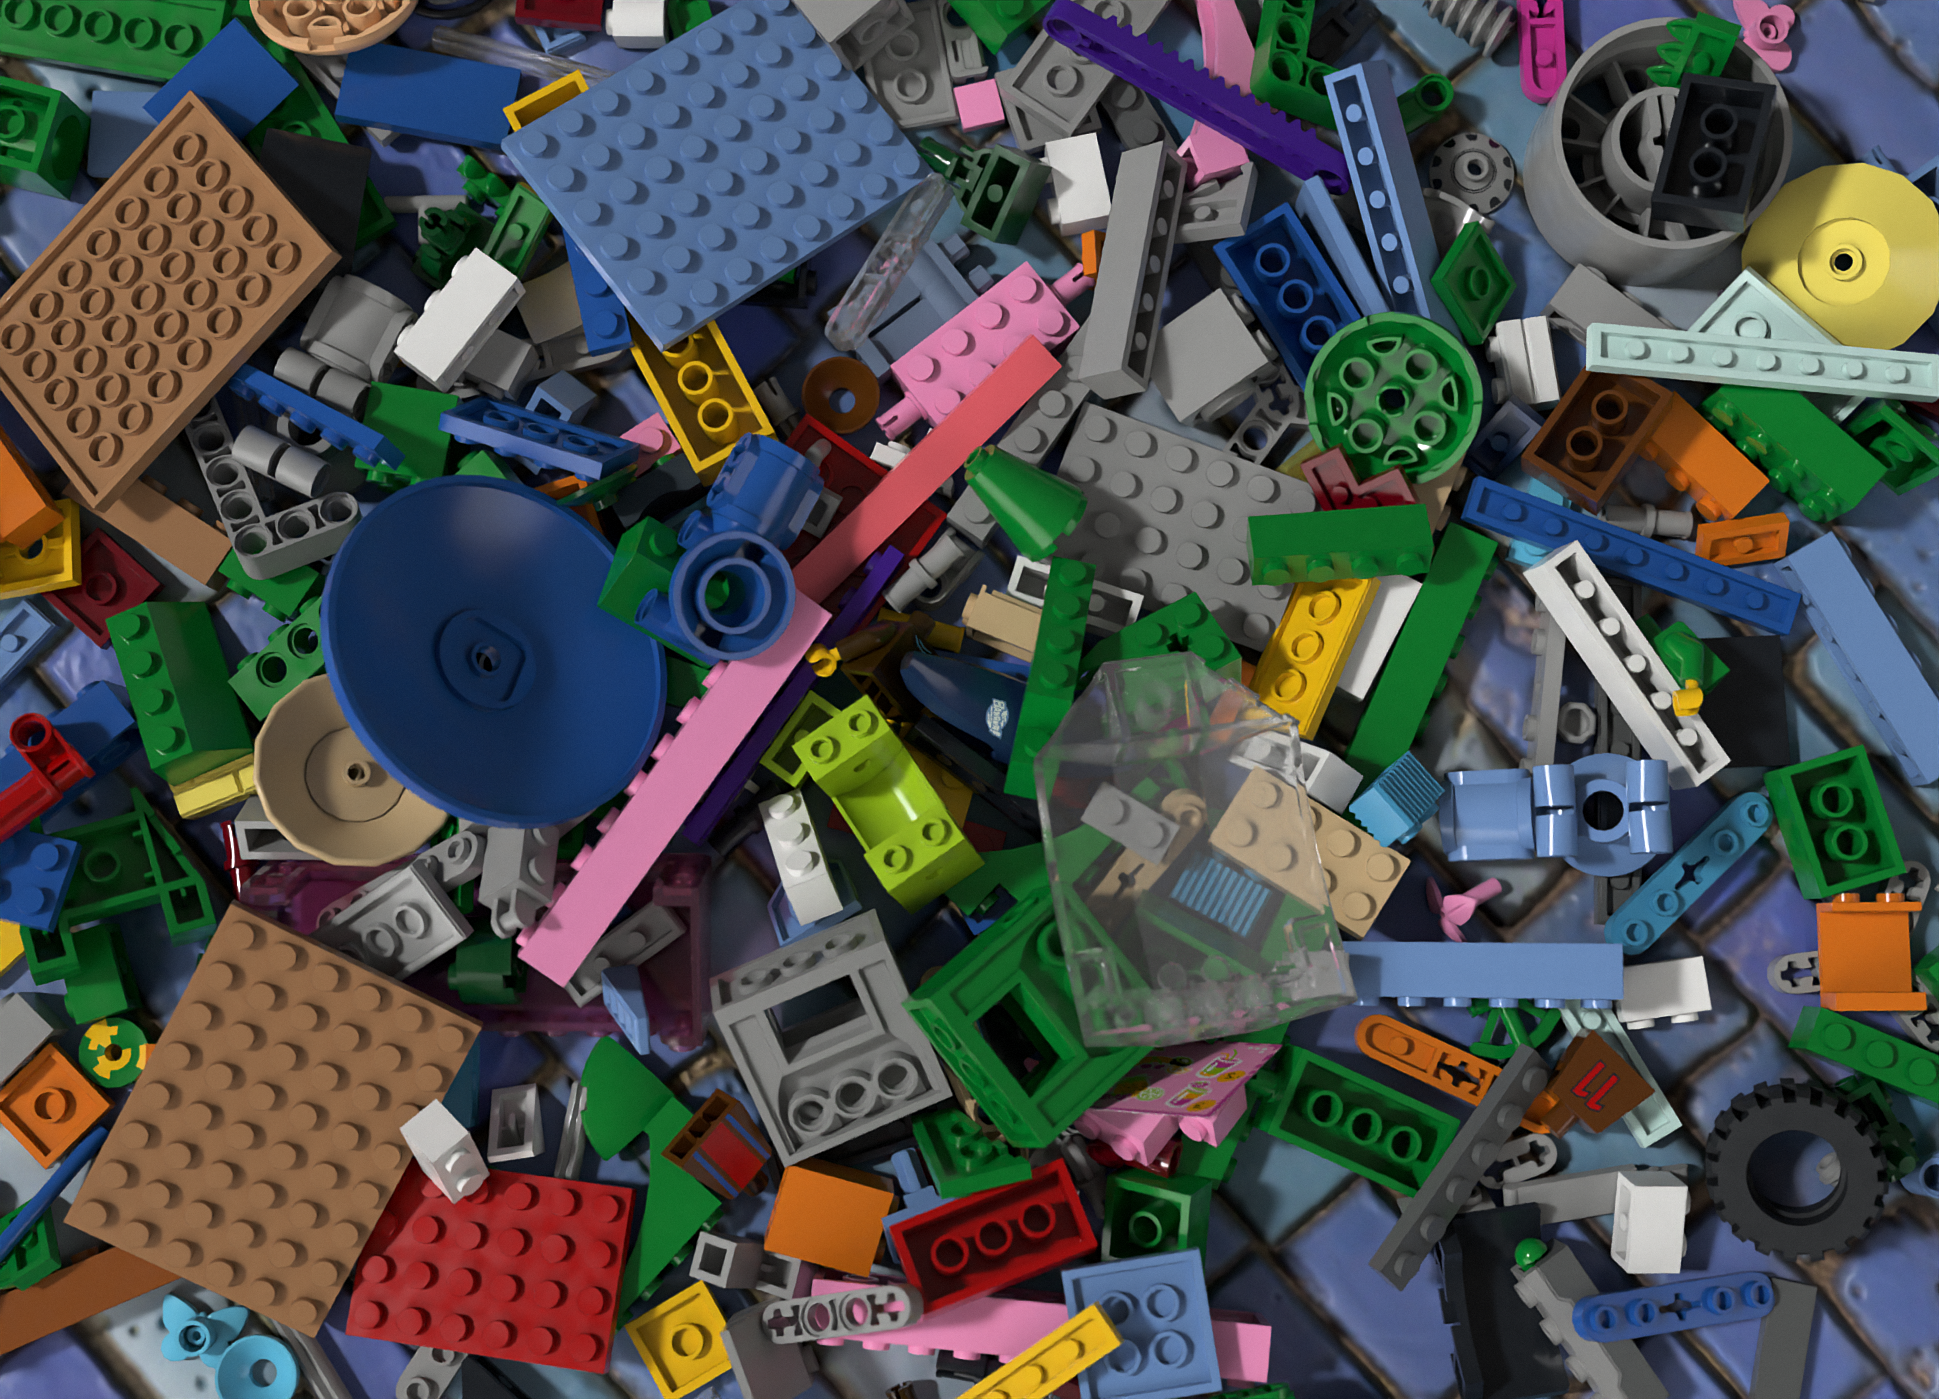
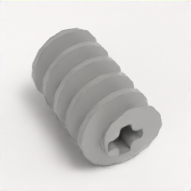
M1425 0L1422 5L1424 7L1431 2L1428 16L1432 19L1445 12L1442 26L1446 29L1459 22L1455 36L1459 39L1472 32L1469 46L1473 49L1486 42L1483 51L1485 58L1492 56L1517 22V20L1513 23L1509 21L1513 10L1511 6L1506 7L1499 13L1496 12L1499 0H1488L1485 3L1482 0Z

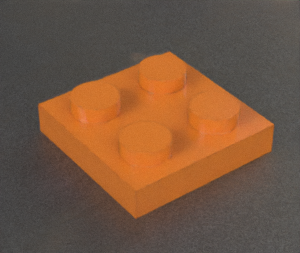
M50 1042L0 1091V1123L46 1170L53 1168L117 1104L84 1074L82 1068L57 1042Z

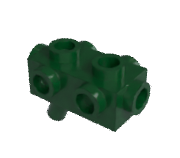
M1855 1075L1847 1076L1833 1083L1830 1086L1831 1090L1836 1089L1846 1095L1850 1103L1856 1101L1867 1115L1872 1127L1875 1128L1885 1152L1889 1183L1895 1182L1912 1172L1916 1162L1920 1160L1913 1149L1916 1146V1141L1908 1127L1902 1122L1899 1123L1890 1108L1893 1106V1100L1886 1088L1872 1079L1861 1078L1857 1080Z

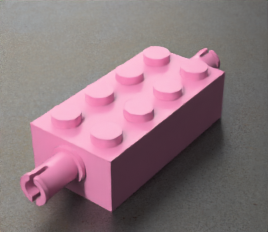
M1027 261L890 365L892 379L903 391L905 398L881 417L875 419L882 431L885 430V435L890 441H893L895 437L920 418L926 420L933 429L1029 334H1033L1054 358L1058 357L1065 351L1081 328L1067 311L1066 305L1088 288L1095 285L1094 279L1085 277L1083 265L1077 263L1073 269L1052 285L1044 283Z

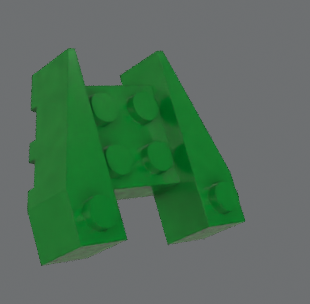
M137 787L130 788L135 812L46 834L78 842L83 847L54 932L20 925L23 947L30 973L36 986L82 974L70 929L73 926L161 903L173 948L208 939V935L216 933L217 924L205 881L182 853V849L159 821L154 810ZM38 816L30 822L29 831L45 835L42 822Z

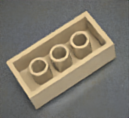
M1257 765L1250 772L1207 842V845L1358 940L1364 938L1411 860L1388 846L1381 847L1379 840H1374V837Z

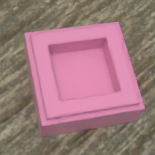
M995 78L954 88L963 133L1005 123Z

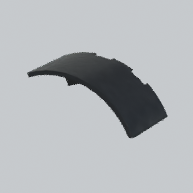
M267 127L259 163L342 256L338 263L286 318L308 322L330 280L335 276L344 278L345 274L351 275L357 233L372 151L366 147Z
M1537 1202L1455 1214L1446 1227L1442 1238L1433 1246L1434 1261L1436 1265H1439L1444 1283V1288L1438 1289L1443 1324H1453V1326H1450L1454 1344V1353L1450 1354V1359L1461 1399H1536L1562 1395L1569 1391L1570 1383L1559 1345H1554L1540 1327L1539 1323L1544 1318L1536 1306L1530 1309L1516 1292L1514 1285L1519 1281L1510 1270L1517 1264L1515 1249L1522 1240L1526 1238L1541 1240V1209Z

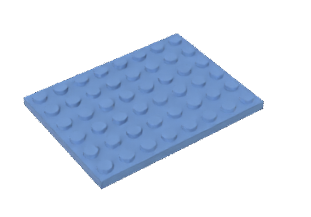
M741 0L502 139L501 149L661 353L932 181L935 174L852 69L846 70L840 60L816 33L814 27L807 22L790 0Z

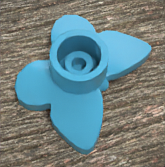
M172 1292L166 1294L163 1300V1322L170 1333L165 1336L161 1344L163 1356L170 1361H181L187 1357L200 1356L204 1364L216 1369L220 1357L232 1344L230 1340L237 1338L245 1328L251 1310L243 1305H235L222 1308L208 1315L206 1312L199 1313L189 1301L180 1295Z

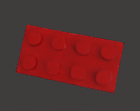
M1063 1157L1032 1169V1179L977 1191L967 1197L956 1199L889 1226L890 1235L908 1283L916 1287L921 1294L923 1300L921 1318L923 1321L1095 1252L1098 1246Z

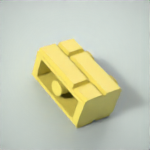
M252 738V741H253V744H254V747H255V740H256V739ZM254 752L175 787L168 783L174 794L173 798L180 816L184 819L196 820L244 801L250 795H258L253 782Z

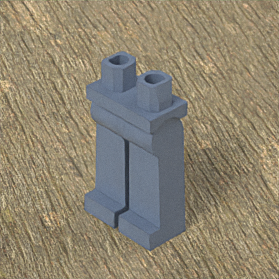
M956 233L943 239L938 244L933 239H930L922 245L923 250L912 255L900 267L846 304L840 303L827 312L831 325L852 352H856L859 361L873 372L880 388L892 379L890 365L994 286L993 279L981 265L964 277L955 268L956 265L970 256L969 249Z

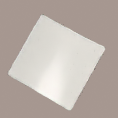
M569 261L545 275L522 284L526 292L517 302L516 306L534 343L537 344L552 339L583 324Z

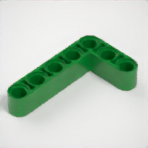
M1264 0L1250 77V90L1252 94L1255 95L1259 102L1270 103V107L1338 131L1323 77L1340 70L1306 57L1315 0Z

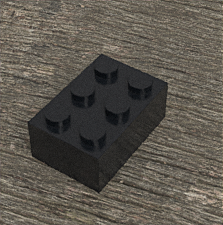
M1684 72L1651 198L1653 219L1744 233L1776 110L1777 85Z

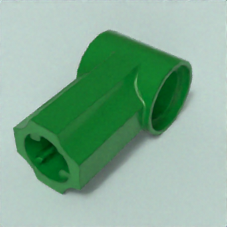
M1441 74L1426 75L1415 87L1396 98L1406 136L1428 123L1439 121L1445 115L1454 96L1452 83L1447 77ZM1427 91L1434 92L1440 97L1442 104L1430 106L1423 101L1421 94Z

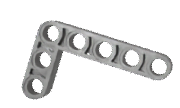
M213 396L185 426L186 433L230 542L243 570L249 577L257 580L269 579L337 553L345 538L358 522L363 519L358 502L347 492L330 493L266 517L245 466L234 461L232 458L235 441L216 397ZM249 515V516H247V517L244 518V519H239V518H241L242 516ZM342 518H348L345 521L337 522ZM304 533H306V535H304V536H302V537H300V538H295V537L298 536L299 534H304ZM264 549L262 552L252 555L257 550Z

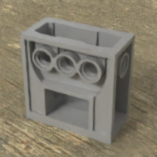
M875 908L709 978L713 1014L784 1167L953 1096L937 1050L900 1004L912 992ZM850 974L859 997L781 1029L773 1012V1006Z

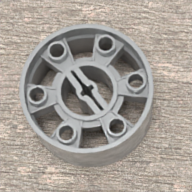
M1677 17L1652 18L1627 24L1608 33L1590 46L1573 65L1545 107L1530 134L1526 146L1523 164L1524 191L1530 213L1539 231L1549 245L1574 267L1579 263L1585 267H1593L1602 272L1609 283L1640 287L1667 284L1680 280L1708 265L1741 234L1723 230L1714 235L1690 240L1684 224L1653 219L1651 198L1679 88L1658 86L1650 79L1646 70L1648 67L1658 64H1668L1658 54L1656 47L1662 43L1679 41L1672 36L1666 27L1667 22L1679 19ZM1737 38L1720 77L1777 85L1776 110L1746 229L1770 205L1785 179L1792 153L1793 131L1789 106L1776 76L1757 52L1744 41ZM1604 78L1609 89L1610 99L1617 108L1602 117L1572 93L1587 84ZM1626 81L1634 83L1639 93H1631ZM1622 129L1624 133L1627 154L1626 160L1624 159L1620 148L1619 138L1620 130ZM1561 130L1569 133L1571 139L1562 138ZM1565 157L1581 159L1583 183L1576 185ZM1608 215L1621 223L1634 226L1635 233L1616 225L1605 216Z

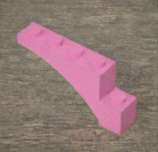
M1194 0L1202 32L1204 67L1209 69V78L1214 80L1222 76L1224 77L1226 88L1229 89L1234 85L1240 86V96L1245 97L1252 93L1250 90V77L1255 48H1253L1246 31V20L1243 13L1238 10L1234 0ZM1255 98L1256 105L1260 106L1263 104ZM1270 107V113L1274 115L1278 113V109ZM1197 120L1193 124L1190 135L1176 151L1188 163L1185 180L1190 192L1216 178L1218 184L1225 183L1242 172L1241 165L1250 162L1247 148Z
M1029 1057L1024 1061L1028 1071L1039 1063V1061ZM1243 1085L1210 1118L1087 1109L1072 1124L1085 1137L1092 1140L1098 1138L1109 1144L1123 1159L1128 1161L1135 1159L1149 1167L1179 1127L1189 1138L1198 1142L1204 1140L1217 1148L1247 1109L1245 1088Z

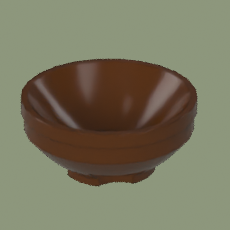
M839 356L821 361L811 369L803 383L801 398L805 413H808L835 434L845 436L859 432L870 424L879 408L880 390L875 375L865 364L850 357ZM839 390H846L855 397L854 407L847 413H837L830 407L831 396Z

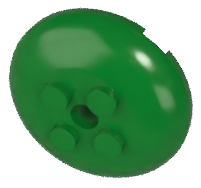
M1382 312L1368 315L1349 323L1325 343L1310 367L1305 385L1304 400H1306V411L1309 420L1308 427L1321 452L1342 443L1361 480H1365L1401 463L1411 484L1417 483L1418 485L1446 472L1467 451L1480 424L1483 410V388L1472 356L1462 342L1448 329L1416 314ZM1387 389L1402 390L1406 401L1405 405L1401 407L1389 405L1385 400L1384 391Z

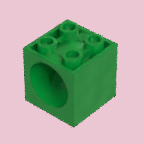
M0 76V183L70 200L90 135L91 118L60 90Z
M372 381L363 425L384 435L406 457L396 471L380 462L374 468L357 457L354 467L367 476L366 481L377 484L379 491L394 494L417 482L455 475L460 470L458 464L469 454L471 444L461 443L454 439V434L438 430L441 412L465 402L457 395Z

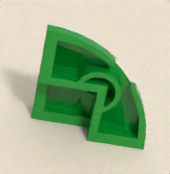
M607 1034L601 1036L590 1052L580 1082L582 1087H587V1110H582L580 1114L590 1143L604 1161H608L630 1143L674 1096L649 1069Z

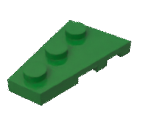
M950 1107L911 1116L914 1136L941 1199L951 1197L964 1198L976 1191L1032 1179L1031 1165L1028 1160L1022 1156L1012 1157L1008 1153V1146L999 1139L995 1141L989 1140L983 1135L982 1127L957 1108Z

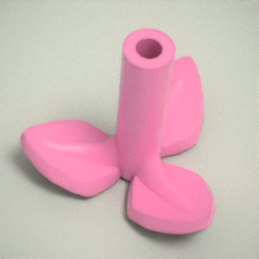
M1430 876L1426 881V898L1429 909L1432 913L1440 915L1441 918L1438 920L1439 927L1455 942H1467L1457 925L1461 926L1472 917L1478 905L1502 892L1501 884L1496 878L1492 877L1463 894H1453L1442 898L1434 878Z

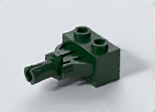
M926 136L919 146L929 152L925 151L924 153L917 150V153L931 168L943 174L947 180L956 183L945 182L943 187L944 190L955 195L959 207L964 212L960 224L994 243L1017 245L1053 167L1019 148L996 144L994 148L980 150L969 144H964L961 146L960 151L970 156L967 157L942 145L932 137Z
M461 201L454 210H447L446 213L437 207H430L424 211L428 220L422 216L419 219L421 236L429 244L423 243L413 257V266L410 271L420 283L433 292L437 290L442 291L452 278L451 274L454 266L463 256H469L475 248L483 251L495 227V224Z

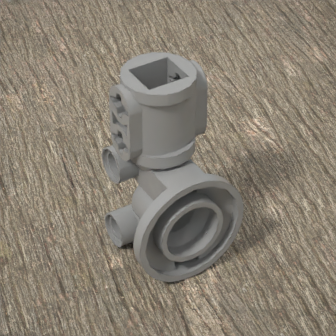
M345 274L344 278L335 276L326 286L302 332L300 347L302 350H305V353L294 347L287 348L277 361L273 378L363 424L371 382H388L400 361V358L394 352L398 346V337L408 325H415L418 321V315L416 312H413L408 304L364 279L350 274ZM284 412L282 417L270 413L264 431L253 425L246 426L238 435L233 446L232 458L234 461L283 484L303 497L313 500L334 492H347L351 495L368 483L366 481L367 476L354 467L356 456L352 453L354 448L347 445L342 451L323 438L314 445H300L297 438L301 428L289 420L291 415Z

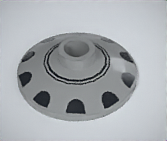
M1464 133L1448 139L1437 149L1429 166V184L1431 189H1437L1462 200L1480 214L1485 215L1497 209L1508 197L1513 186L1514 168L1509 154L1497 141L1478 133ZM1469 164L1478 165L1481 168V174L1477 176L1470 174L1467 166Z

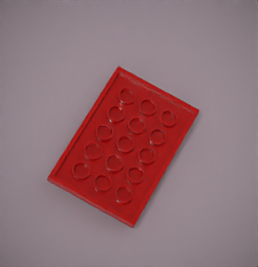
M412 1157L358 1257L345 1335L599 1374L609 1373L637 1189L487 1168L490 1175L483 1180L481 1186L474 1193L464 1196L454 1204L424 1173L416 1158Z

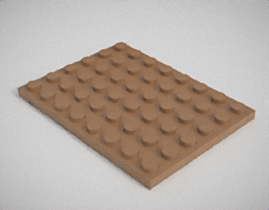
M190 90L0 298V390L94 510L106 513L338 263L342 256L204 99Z
M234 900L224 915L63 1222L315 1338L413 1156V1152L400 1128L435 1099L440 1103L442 1102L484 1022Z

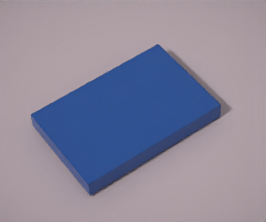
M235 17L142 108L160 124L180 100L192 90L204 99L241 141L300 82Z

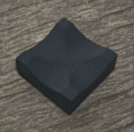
M683 452L676 457L673 453L661 457L651 465V472L639 479L633 476L617 491L620 501L611 506L626 530H629L648 516L660 521L672 511L690 506L708 494Z

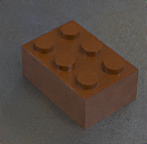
M1585 365L1522 454V471L1597 516L1672 409L1674 393L1645 376L1586 371Z

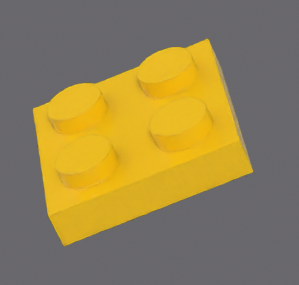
M697 1281L629 1321L624 1326L664 1399H680L732 1368L720 1335L728 1319L706 1281Z

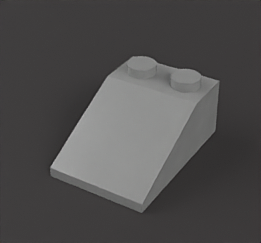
M776 1296L735 1312L720 1332L744 1399H793L810 1388L814 1383L815 1376L813 1372L818 1371L819 1366L810 1344L803 1346L802 1342L775 1344L764 1334L762 1316L765 1309L771 1303L786 1300L784 1298ZM799 1315L781 1317L782 1327L800 1324Z

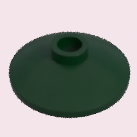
M637 463L632 464L557 500L556 503L562 507L593 504L596 512L620 501L617 491L634 476L639 466Z

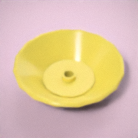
M1853 163L1821 166L1784 184L1770 205L1752 223L1741 251L1742 271L1749 265L1843 346L1891 350L1900 346L1933 315L1939 302V214L1933 201L1906 177L1870 164ZM1841 254H1848L1853 259L1852 266L1846 271L1838 270L1835 267V259Z

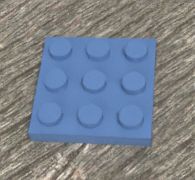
M1198 1247L1061 1269L1068 1318L1071 1319L1098 1300L1124 1339L1115 1349L1078 1373L1081 1399H1171L1222 1390Z

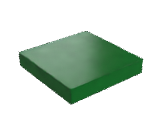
M1479 221L1469 222L1464 225L1430 280V283L1470 346L1483 344L1517 287Z

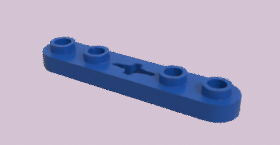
M1741 1271L1587 1295L1575 1304L1572 1312V1323L1578 1335L1586 1341L1607 1343L1761 1318L1769 1314L1776 1300L1772 1289V1282L1768 1276L1761 1272ZM1675 1300L1691 1301L1692 1307H1683L1675 1313L1659 1311L1660 1306L1669 1305Z

